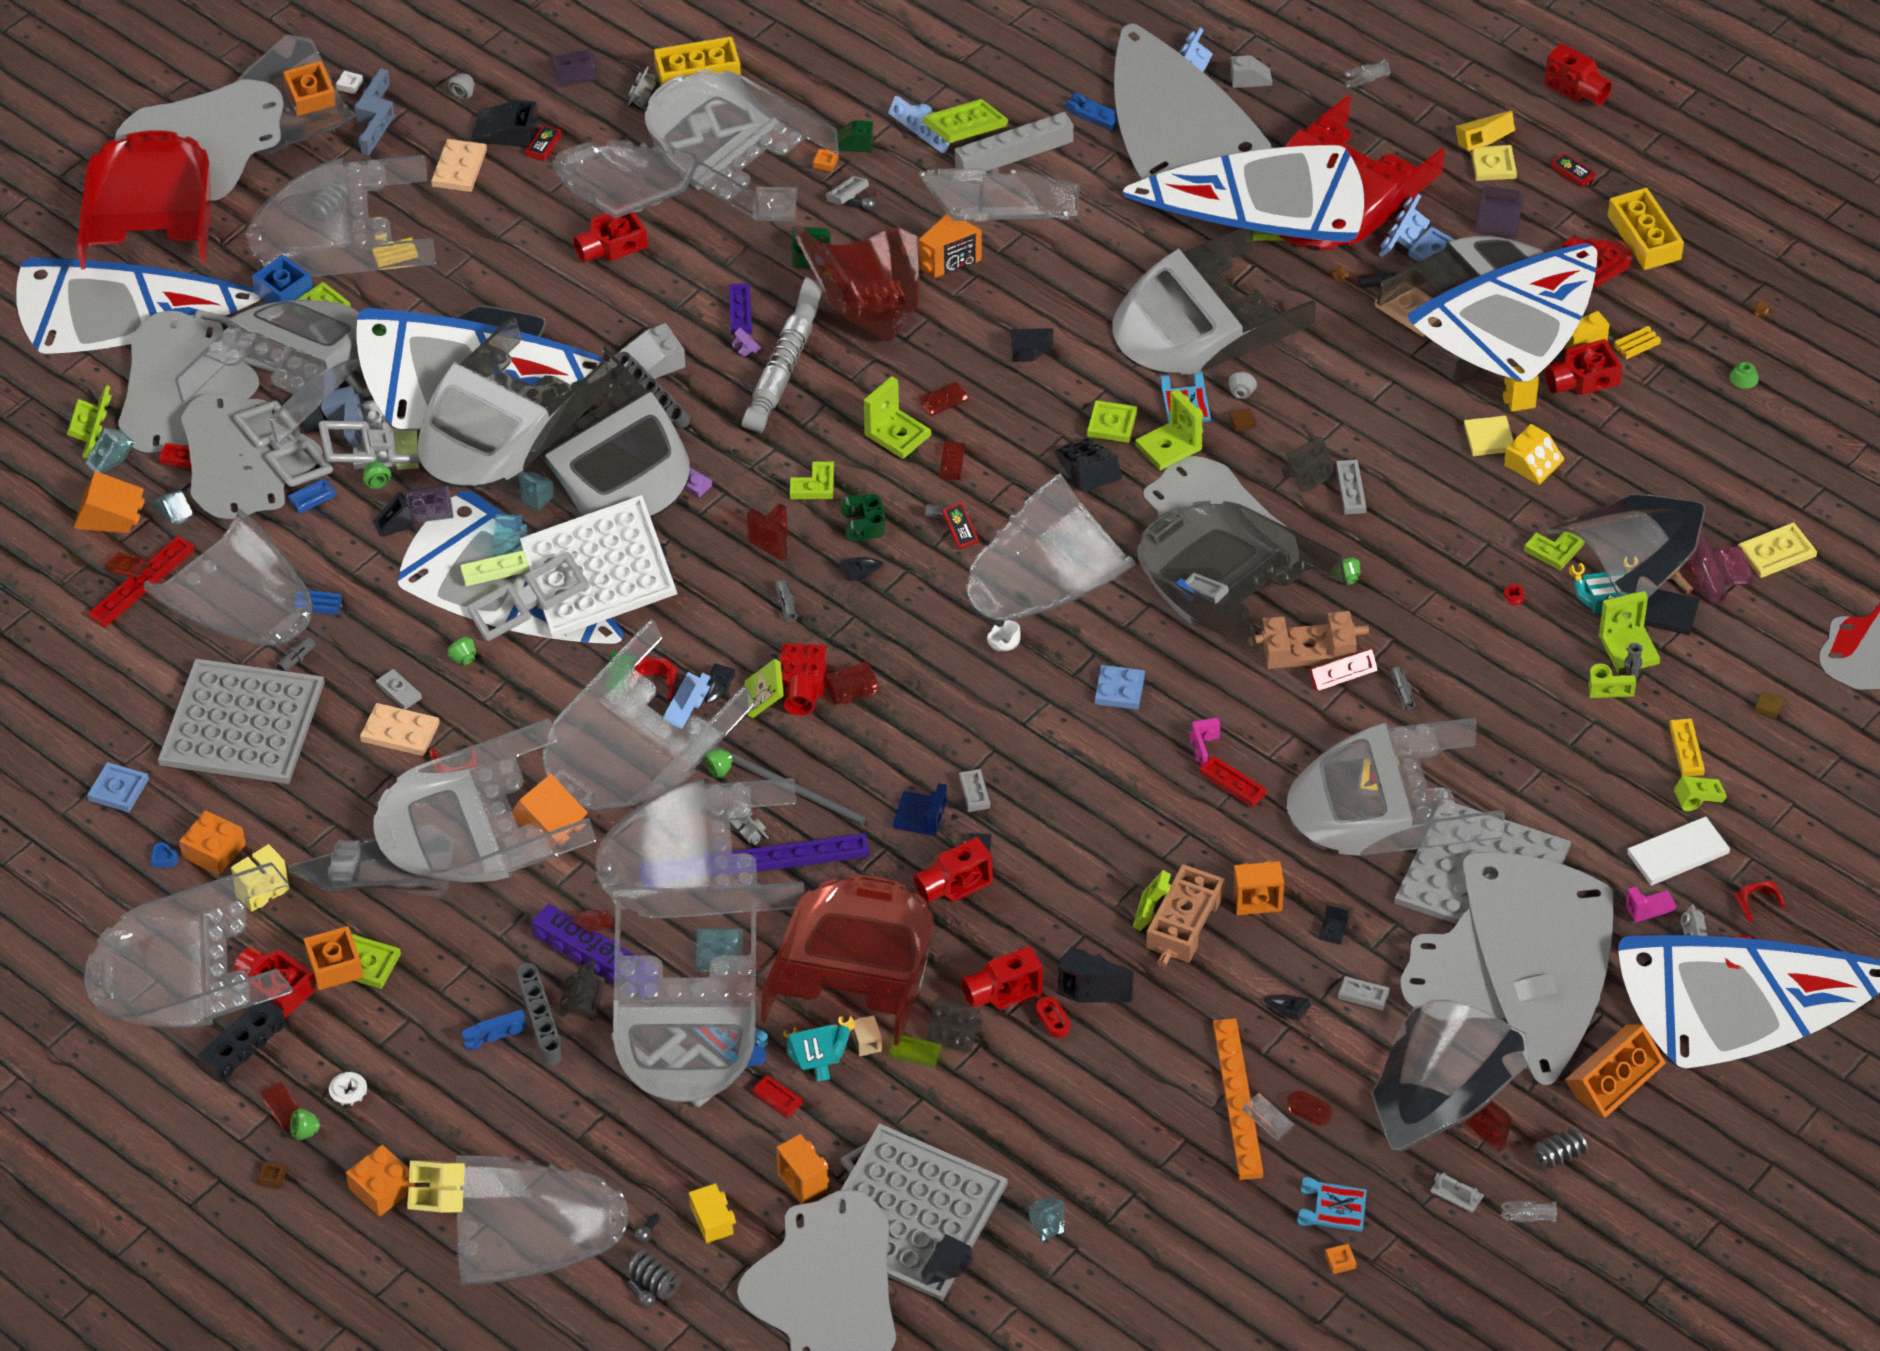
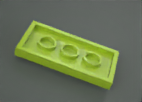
M983 99L924 115L922 123L942 137L944 141L952 143L1006 127L1009 119Z

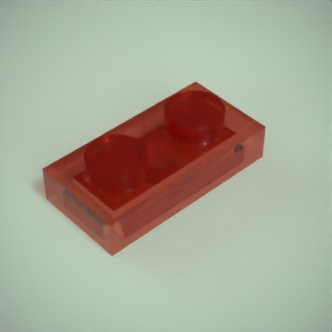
M957 382L920 397L921 405L930 416L967 401L966 392Z
M944 442L939 479L961 480L966 443Z
M118 552L104 566L107 572L137 578L144 573V570L150 566V563L145 557Z
M598 908L575 913L572 922L589 932L614 928L617 919L611 916L608 910Z
M280 1082L260 1093L269 1110L283 1130L290 1127L292 1115L299 1107L283 1083Z

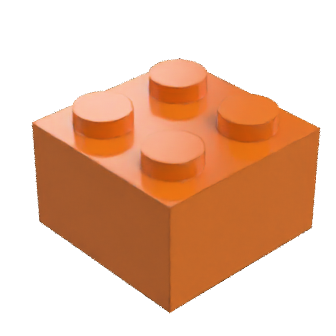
M322 61L283 71L284 87L297 116L335 106V91Z
M206 810L179 841L183 859L219 876L246 845L243 827Z
M1280 861L1234 865L1233 897L1237 915L1282 911L1284 879Z
M349 926L303 938L306 955L311 970L314 973L318 990L364 978L361 960Z
M799 1134L776 1147L778 1175L801 1204L813 1203L828 1194V1164L823 1157L819 1158L811 1141H806Z
M383 1144L346 1172L348 1189L379 1217L408 1196L409 1187H416L415 1183L409 1182L410 1169Z

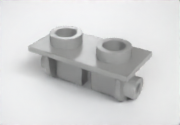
M649 67L645 69L644 73L639 72L634 82L638 85L637 87L632 86L628 94L631 98L627 105H630L631 101L635 102L639 107L646 105L657 83L655 75L646 73Z
M734 801L733 803L737 807L727 812L729 822L738 830L746 825L739 832L749 843L757 844L762 835L768 839L769 837L764 832L766 827L757 818L753 821L750 817L753 813L746 805L743 804L740 807Z
M1692 904L1681 916L1684 935L1707 936V933H1704L1706 930L1704 914L1699 910H1695V906Z
M1444 1172L1442 1174L1437 1173L1434 1179L1436 1183L1430 1190L1431 1193L1471 1213L1474 1212L1484 1197L1483 1194L1478 1192V1189H1473L1463 1183H1459Z

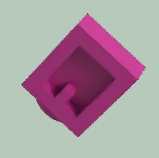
M1218 717L1192 722L1189 741L1191 745H1195V759L1197 762L1200 761L1201 766L1208 761V754L1203 741L1220 738V721Z
M1637 886L1628 889L1625 906L1635 923L1675 911L1677 908L1668 891L1645 897L1644 894L1639 892Z

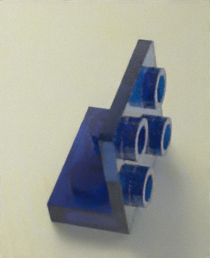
M938 783L936 792L932 791L931 796L904 791L893 821V828L937 836L947 804V785Z

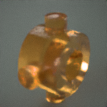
M1338 266L1335 271H1332V275L1337 281H1343L1346 277H1349V273L1344 267Z
M1757 302L1755 304V315L1764 317L1770 314L1768 312L1769 304L1765 302Z

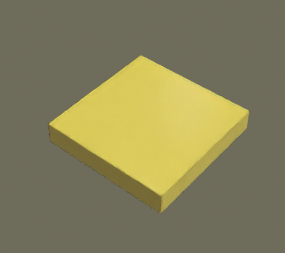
M1511 145L1487 146L1471 150L1476 181L1516 179L1517 172Z
M1506 416L1464 420V428L1473 456L1505 453L1506 448L1513 442Z

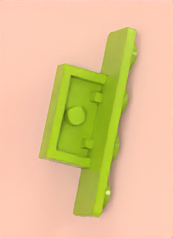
M106 385L97 406L80 399L76 402L67 435L86 442L82 456L87 459L90 452L94 453L98 441H95V438L99 437L103 427L99 424L104 421L107 413L104 407H107L112 395L109 394L111 386Z

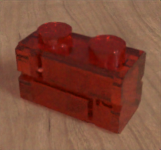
M867 661L825 675L826 689L835 705L847 704L853 699L862 696L869 697L874 692H877V680Z

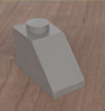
M1251 55L1231 57L1230 76L1232 88L1272 86L1270 69Z

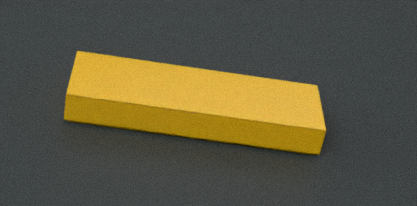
M1692 718L1670 720L1669 728L1681 776L1704 775L1705 769Z

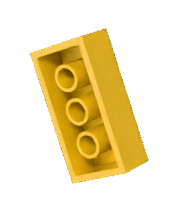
M732 37L654 49L655 68L661 89L675 80L694 74H725L724 71H729L741 75L740 61Z
M1647 188L1610 198L1608 217L1625 243L1631 248L1633 255L1644 270L1681 260L1684 241Z

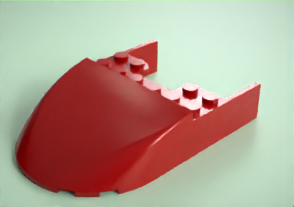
M1347 95L1304 131L1299 129L1285 147L1342 146L1348 151L1360 174L1364 192V211L1358 235L1355 239L1348 242L1279 235V237L1304 248L1307 245L1319 246V250L1336 249L1338 245L1347 244L1350 246L1358 243L1402 208L1404 202L1409 197L1413 198L1442 174L1445 149L1440 148L1420 166H1414L1394 154L1383 155L1377 161L1372 160L1345 144L1351 139V131L1343 126L1349 120L1351 97ZM1331 154L1326 165L1327 168L1331 169L1335 166L1339 154ZM1336 219L1332 222V227L1335 229H1342L1346 226V222L1343 219Z
M140 131L126 134L125 139L117 142L113 139L101 147L102 150L98 154L92 155L86 168L77 239L81 270L86 269L87 253L90 245H117L126 239L127 231L167 229L168 238L172 241H198L201 264H206L209 225L211 221V181L208 154L205 149L199 146V142L189 136L185 138L177 136L176 132Z

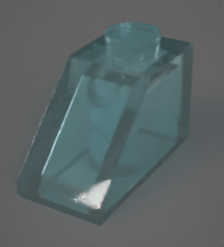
M105 428L85 464L94 472L97 471L103 474L124 461L135 442L121 430Z
M521 471L519 473L522 503L539 512L554 497L553 481L534 472Z
M182 490L170 492L153 500L167 523L175 522L176 525L188 520L187 516L192 514Z
M496 514L492 546L493 557L510 554L522 546L520 538L527 535V524H523L522 515Z
M1051 1196L1046 1199H1039L1032 1205H1029V1220L1042 1240L1064 1232V1203L1062 1200Z

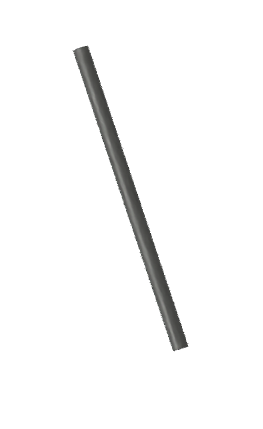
M714 744L710 747V750L722 749L723 751H726L725 749L718 747ZM729 752L733 759V764L861 825L864 824L865 816Z

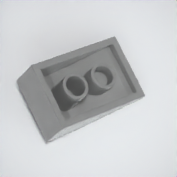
M666 323L646 330L620 351L628 352L654 379L686 367L684 348ZM612 357V358L610 359V361H611L612 365L614 366V368L616 369V371L618 372V374L620 375V377L622 378V380H623V381L625 382V384L627 385V387H628L629 389L632 388V387H635V386L615 367V365H614V357Z

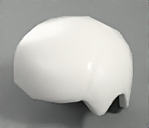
M1006 620L1002 627L994 625L991 632L987 635L988 644L998 652H1007L1015 649L1020 642V626L1017 622Z

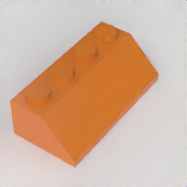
M1643 1024L1625 1025L1569 1075L1565 1081L1578 1101L1601 1118H1606L1666 1062Z

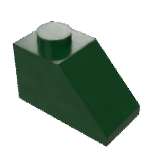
M853 120L839 129L833 135L831 150L872 153L874 141L873 121Z

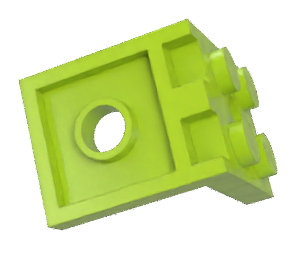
M890 377L864 399L865 435L900 458L904 459L931 436V429L899 410V388L896 378ZM897 433H898V434L905 433L906 435H904V436H898V435H896V434H897Z
M1178 389L1170 392V423L1136 439L1135 446L1160 471L1202 450V411L1195 407L1189 398ZM1162 445H1168V446H1170V447H1168V448H1162V447H1160V446H1162Z
M1645 591L1603 601L1599 637L1618 674L1624 673L1626 670L1624 665L1625 658L1628 656L1626 649L1632 643H1638L1643 648L1641 668L1660 663V657L1644 627L1648 601Z

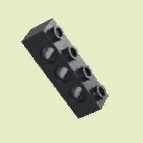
M264 996L261 997L197 1054L199 1068L218 1083L230 1077L237 1067L247 1062L256 1050L262 1048L275 1033H279L286 1024L283 1010Z

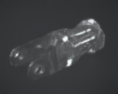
M1384 59L1374 65L1367 64L1347 70L1345 72L1346 76L1352 77L1357 75L1354 80L1347 81L1345 86L1352 88L1373 82L1374 79L1382 76H1390V68L1387 61Z
M1524 1200L1506 1201L1501 1205L1503 1210L1502 1218L1507 1221L1536 1222V1220H1551L1552 1223H1556V1201H1552L1551 1204Z

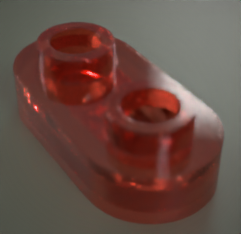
M1294 1091L1288 1096L1287 1108L1292 1114L1317 1126H1323L1330 1122L1332 1108L1328 1103L1304 1091Z

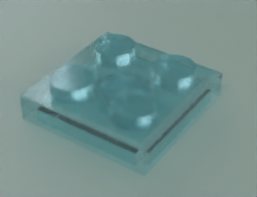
M697 929L696 972L742 971L743 929Z

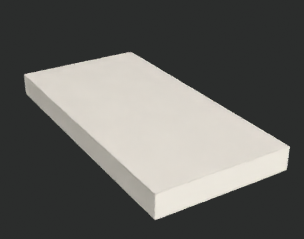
M375 400L364 401V404L361 405L362 421L368 423L370 430H381V423L389 422ZM390 430L396 453V433L395 430ZM362 436L360 438V446L353 447V454H366ZM375 452V461L382 462L386 467L397 466V463L389 462L387 452ZM354 462V469H363L368 463Z
M1703 817L1630 847L1627 854L1652 886L1727 855L1730 852V848L1707 817Z

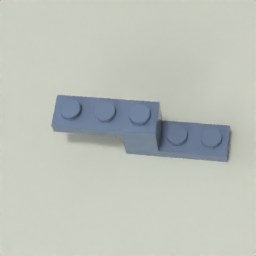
M382 68L373 76L371 84L368 88H365L363 96L354 106L357 122L368 125L365 132L359 137L361 154L367 156L370 155L394 118L393 102L381 99L390 85L388 70Z
M323 363L324 372L327 369L326 363ZM335 367L330 368L322 375L321 410L328 421L343 419L344 421H362L361 405L364 404L361 393H358L354 386L340 389L339 381H341V374ZM344 430V435L352 448L360 446L361 430Z

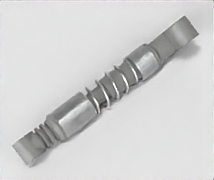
M809 277L805 278L794 314L787 319L780 334L781 339H778L777 346L773 349L774 354L769 357L770 361L767 362L754 389L753 401L746 410L742 427L762 434L771 410L778 404L790 379V374L793 372V367L796 365L800 352L803 350L812 331V321L824 296V290L820 281Z

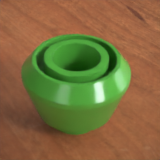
M1748 362L1737 364L1730 373L1731 383L1739 389H1750L1759 380L1756 368Z
M374 461L364 467L363 483L367 487L376 489L385 486L389 482L391 471L382 462Z
M1354 557L1342 560L1333 566L1332 574L1341 583H1346V585L1353 584L1359 580L1358 577L1361 574L1360 561Z
M469 637L457 640L448 648L447 656L457 664H470L475 660L476 648L474 640Z
M709 750L704 756L708 770L716 778H723L731 769L733 759L727 750Z
M303 1108L297 1109L291 1118L290 1129L292 1136L299 1141L312 1137L319 1130V1119L308 1110Z

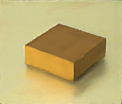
M1762 691L1755 712L1777 718L1784 698Z

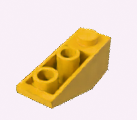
M1511 110L1456 126L1458 145L1468 151L1487 146L1515 131Z

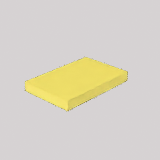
M1794 522L1739 543L1737 548L1760 578L1816 557L1817 554L1816 549Z

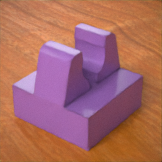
M739 328L734 333L737 337L733 341L732 346L736 350L742 346L738 353L743 357L752 351L756 354L761 348L742 328Z

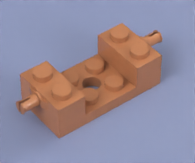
M1350 611L1328 613L1327 624L1289 628H1286L1284 617L1262 618V634L1249 635L1250 645L1263 643L1268 669L1320 665L1355 654L1357 647L1356 635H1369L1368 625L1355 627ZM1304 644H1312L1313 647L1306 648Z
M1182 864L1147 930L1146 948L1161 953L1157 961L1160 967L1161 965L1166 967L1171 957L1188 963L1191 961L1198 947V936L1211 911L1216 912L1224 897V878L1215 876L1212 871L1208 873L1209 870L1201 871ZM1188 905L1192 907V909L1182 910L1180 907Z

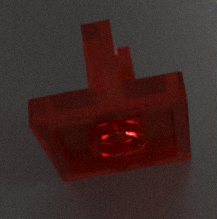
M779 503L767 515L752 508L747 513L749 542L783 561L788 557L787 507Z

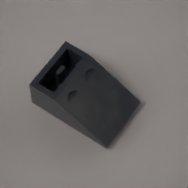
M515 100L479 111L471 141L529 147L538 122L537 102Z
M1086 437L1078 443L1065 444L1060 449L1054 450L1055 455L1073 484L1082 492L1122 479L1118 456L1094 438Z
M1069 948L1058 966V995L1078 1003L1132 1002L1133 971L1127 967L1111 963L1104 958L1091 955L1082 949Z

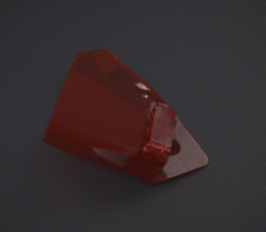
M797 225L795 227V238L821 285L828 305L879 339L886 342L892 341L919 304L918 237L899 227H894L858 243L831 245L815 240L805 229Z

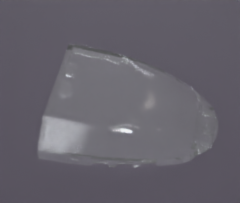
M608 140L607 145L598 146L593 141L566 149L556 155V161H552L556 176L569 192L589 207L611 217L618 218L631 212H640L644 207L658 205L662 200L685 192L698 167L696 154L669 147L667 151H662L660 145H655L654 149H650L646 143L640 144V147H634L631 141Z
M1059 473L1025 501L1024 507L1016 515L1010 516L1009 523L1002 531L998 530L996 532V537L991 544L983 548L969 570L970 577L966 590L970 602L982 615L994 620H1015L1033 616L1076 600L1115 579L1133 567L1135 562L1131 556L1125 555L1079 501L1062 474Z
M241 509L237 510L236 517L223 538L163 584H152L148 580L144 582V590L176 613L203 627L241 642L257 645H278L288 642L299 636L306 629L312 617L310 593L301 577H298L294 571L292 563H289L283 556L282 550L272 543L270 536Z
M456 1156V1163L465 1164L464 1185H460V1190H463L462 1212H456L458 1266L461 1285L511 1281L555 1271L585 1261L610 1249L621 1239L628 1224L627 1203L619 1190L616 1192L609 1187L605 1179L574 1169L571 1172L559 1170L552 1164L549 1167L538 1166L529 1160L525 1163L510 1162V1159L505 1157Z

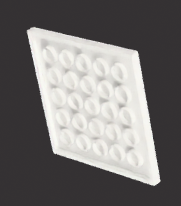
M642 495L520 538L530 571L565 552H569L589 583V587L548 610H544L553 638L677 594ZM566 562L535 578L547 599L578 583Z

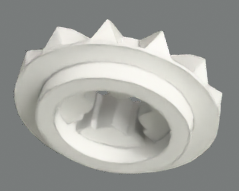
M346 1072L339 1074L331 1081L329 1093L334 1102H340L342 1106L345 1103H350L353 1106L354 1102L362 1101V1097L367 1094V1084L361 1075ZM352 1085V1090L345 1094L344 1090H347Z

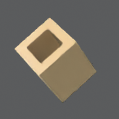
M861 1017L854 1020L855 1027L852 1030V1036L859 1057L881 1052L882 1037L875 1017Z

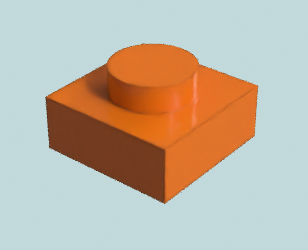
M819 149L813 161V168L833 172L839 159V153Z
M1349 1244L1325 1249V1256L1333 1274L1356 1269V1261Z

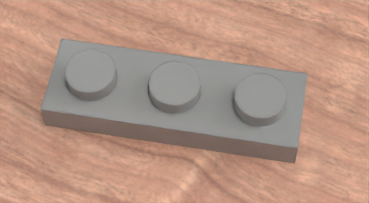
M1358 460L1336 461L1344 514L1366 513L1367 507Z

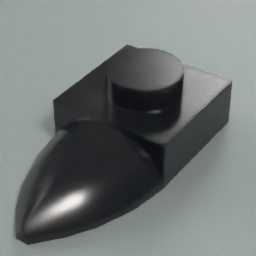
M869 557L842 559L839 567L847 580L853 581L866 579L869 573H873L881 567L882 561Z
M717 663L714 664L708 674L710 679L706 685L710 686L705 695L706 703H712L724 695L736 675L735 669Z
M1277 994L1263 998L1268 1006L1278 1011L1280 1017L1300 1020L1311 1007L1308 998Z

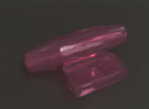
M1699 530L1695 548L1688 555V559L1697 582L1709 601L1713 604H1719L1727 597L1724 581L1730 582L1731 585L1752 584L1754 577L1741 547H1721L1713 551V548Z

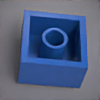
M281 255L252 275L254 293L267 303L296 300L313 289L311 274L285 255ZM292 305L281 309L282 314L290 309Z

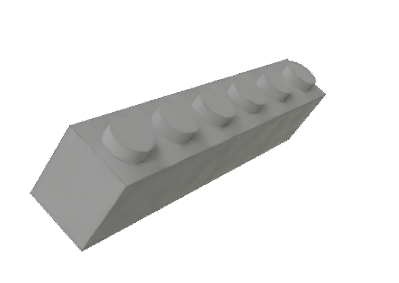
M1062 112L955 148V167L963 179L1072 143L1073 123L1066 113Z

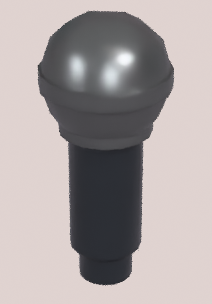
M871 196L863 199H849L845 202V206L862 207L870 211L875 208L876 201Z
M658 1213L651 1215L644 1226L636 1229L634 1238L637 1242L646 1243L650 1240L651 1231L660 1218Z
M633 1279L628 1281L630 1289L637 1295L642 1307L650 1308L655 1304L656 1299L653 1293L645 1291Z

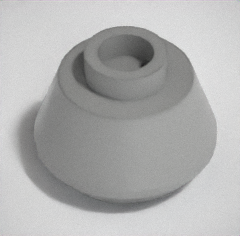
M461 73L452 77L448 82L449 90L455 97L459 99L471 98L475 84L470 75Z
M1236 372L1229 377L1230 391L1236 398H1248L1257 388L1255 378L1247 372Z

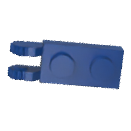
M1074 93L1071 97L1072 101L1069 100L1064 105L1067 111L1077 115V117L1110 131L1119 123L1117 111L1089 99L1086 100L1083 95Z
M522 1009L477 1023V1025L471 1026L468 1029L466 1028L462 1031L463 1046L470 1051L480 1048L483 1043L495 1042L499 1038L516 1035L527 1030Z

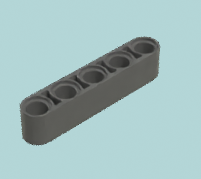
M622 351L616 354L614 357L615 367L644 396L655 387L652 393L667 413L672 424L679 429L687 427L691 420L689 413L628 352Z
M524 963L517 969L519 990L541 1060L546 1065L554 1066L562 1060L560 1038L538 969L532 963Z

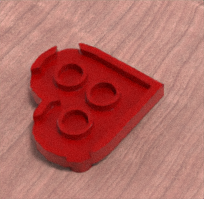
M1575 236L1563 244V248L1586 243L1592 245L1597 250L1593 289L1622 273L1632 263L1631 248L1621 240H1618L1617 243L1613 241L1607 242V239L1596 241L1590 237L1589 240L1578 239V236ZM1584 250L1577 253L1576 256L1583 259L1589 256V254Z

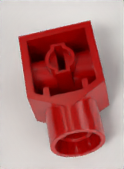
M1563 43L1558 45L1547 56L1545 86L1575 102L1584 98L1600 106L1606 101L1612 90L1613 83L1599 74L1595 60Z
M629 204L591 218V230L573 236V245L582 263L599 257L613 261L647 248V230Z
M1601 339L1568 348L1565 361L1545 367V379L1552 394L1572 389L1580 395L1620 385L1623 367L1607 340Z
M782 644L780 663L784 708L793 715H808L815 709V700L824 696L827 666L826 645Z
M978 837L967 840L951 850L944 851L937 857L933 866L914 874V886L926 904L944 895L955 902L993 883L992 855Z
M251 946L242 951L234 964V973L248 982L251 997L258 1001L264 996L283 1010L285 1019L317 990L314 973L280 950L265 955Z
M1031 946L1023 949L1020 948L1007 955L995 957L987 962L982 971L961 978L962 991L968 1005L972 1009L991 1002L1001 1010L1042 994L1043 966Z

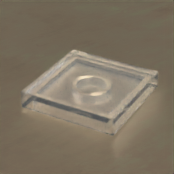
M756 187L754 221H795L797 188Z

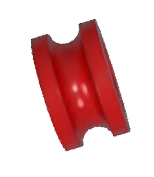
M1513 584L1505 588L1504 599L1508 604L1516 606L1524 601V590L1521 586Z

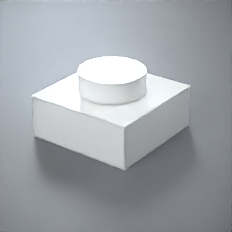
M344 71L336 83L337 90L355 94L363 82V76Z

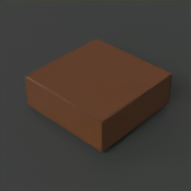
M1250 408L1230 411L1229 417L1235 432L1256 428V422Z
M264 1161L257 1178V1185L281 1189L287 1173V1165Z

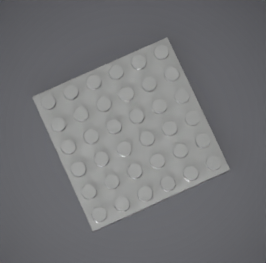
M195 659L158 758L159 765L289 784L325 683L324 677Z
M1442 799L1398 890L1394 904L1457 924L1464 913L1470 908L1463 869V861L1466 856L1476 853H1506L1531 856L1563 864L1570 849L1571 841ZM1485 867L1482 871L1483 876L1487 879L1492 880L1498 877V871L1494 867Z
M879 1124L841 1191L854 1190L867 1194L877 1203L888 1219L890 1225L887 1249L888 1277L943 1301L955 1278L925 1285L922 1283V1270L945 1234L970 1245L972 1249L1006 1188L1008 1179ZM844 1199L838 1201V1211L841 1214L846 1212V1202Z

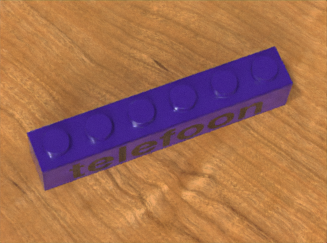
M549 903L531 921L533 936L538 941L547 943L556 952H562L570 957L573 962L582 964L590 972L602 976L610 984L617 985L630 996H635L642 1000L659 982L658 969Z

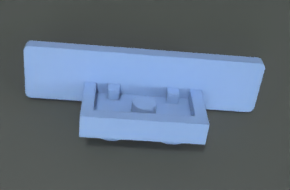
M1199 28L1196 32L1192 31L1186 38L1188 43L1181 48L1179 54L1203 72L1213 53L1197 42L1203 32V29Z
M895 96L888 113L938 151L945 153L949 143L922 123L924 115L935 113L931 110L932 108L926 104L910 105L901 97Z
M1417 194L1413 198L1409 197L1402 206L1404 210L1396 216V224H1393L1388 231L1389 237H1386L1380 245L1382 248L1379 253L1380 257L1388 253L1396 241L1410 250L1422 237L1430 221L1414 209L1421 195Z
M688 672L663 719L671 725L682 729L693 708L698 709L710 686L706 684L710 676L702 673L699 678Z

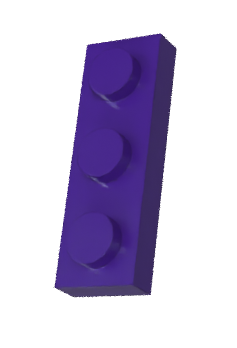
M750 283L729 284L731 335H735L734 333L739 328H742L748 334H752Z

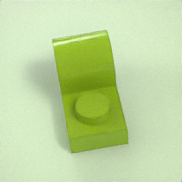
M1595 664L1590 670L1589 696L1590 698L1632 697L1635 694L1636 687L1635 675L1612 676L1611 669L1607 665Z
M1682 776L1674 788V793L1684 811L1697 809L1703 801L1723 803L1727 797L1720 781L1717 779Z

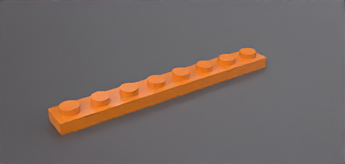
M1237 1018L1213 1020L1239 1180L1263 1178V1167Z

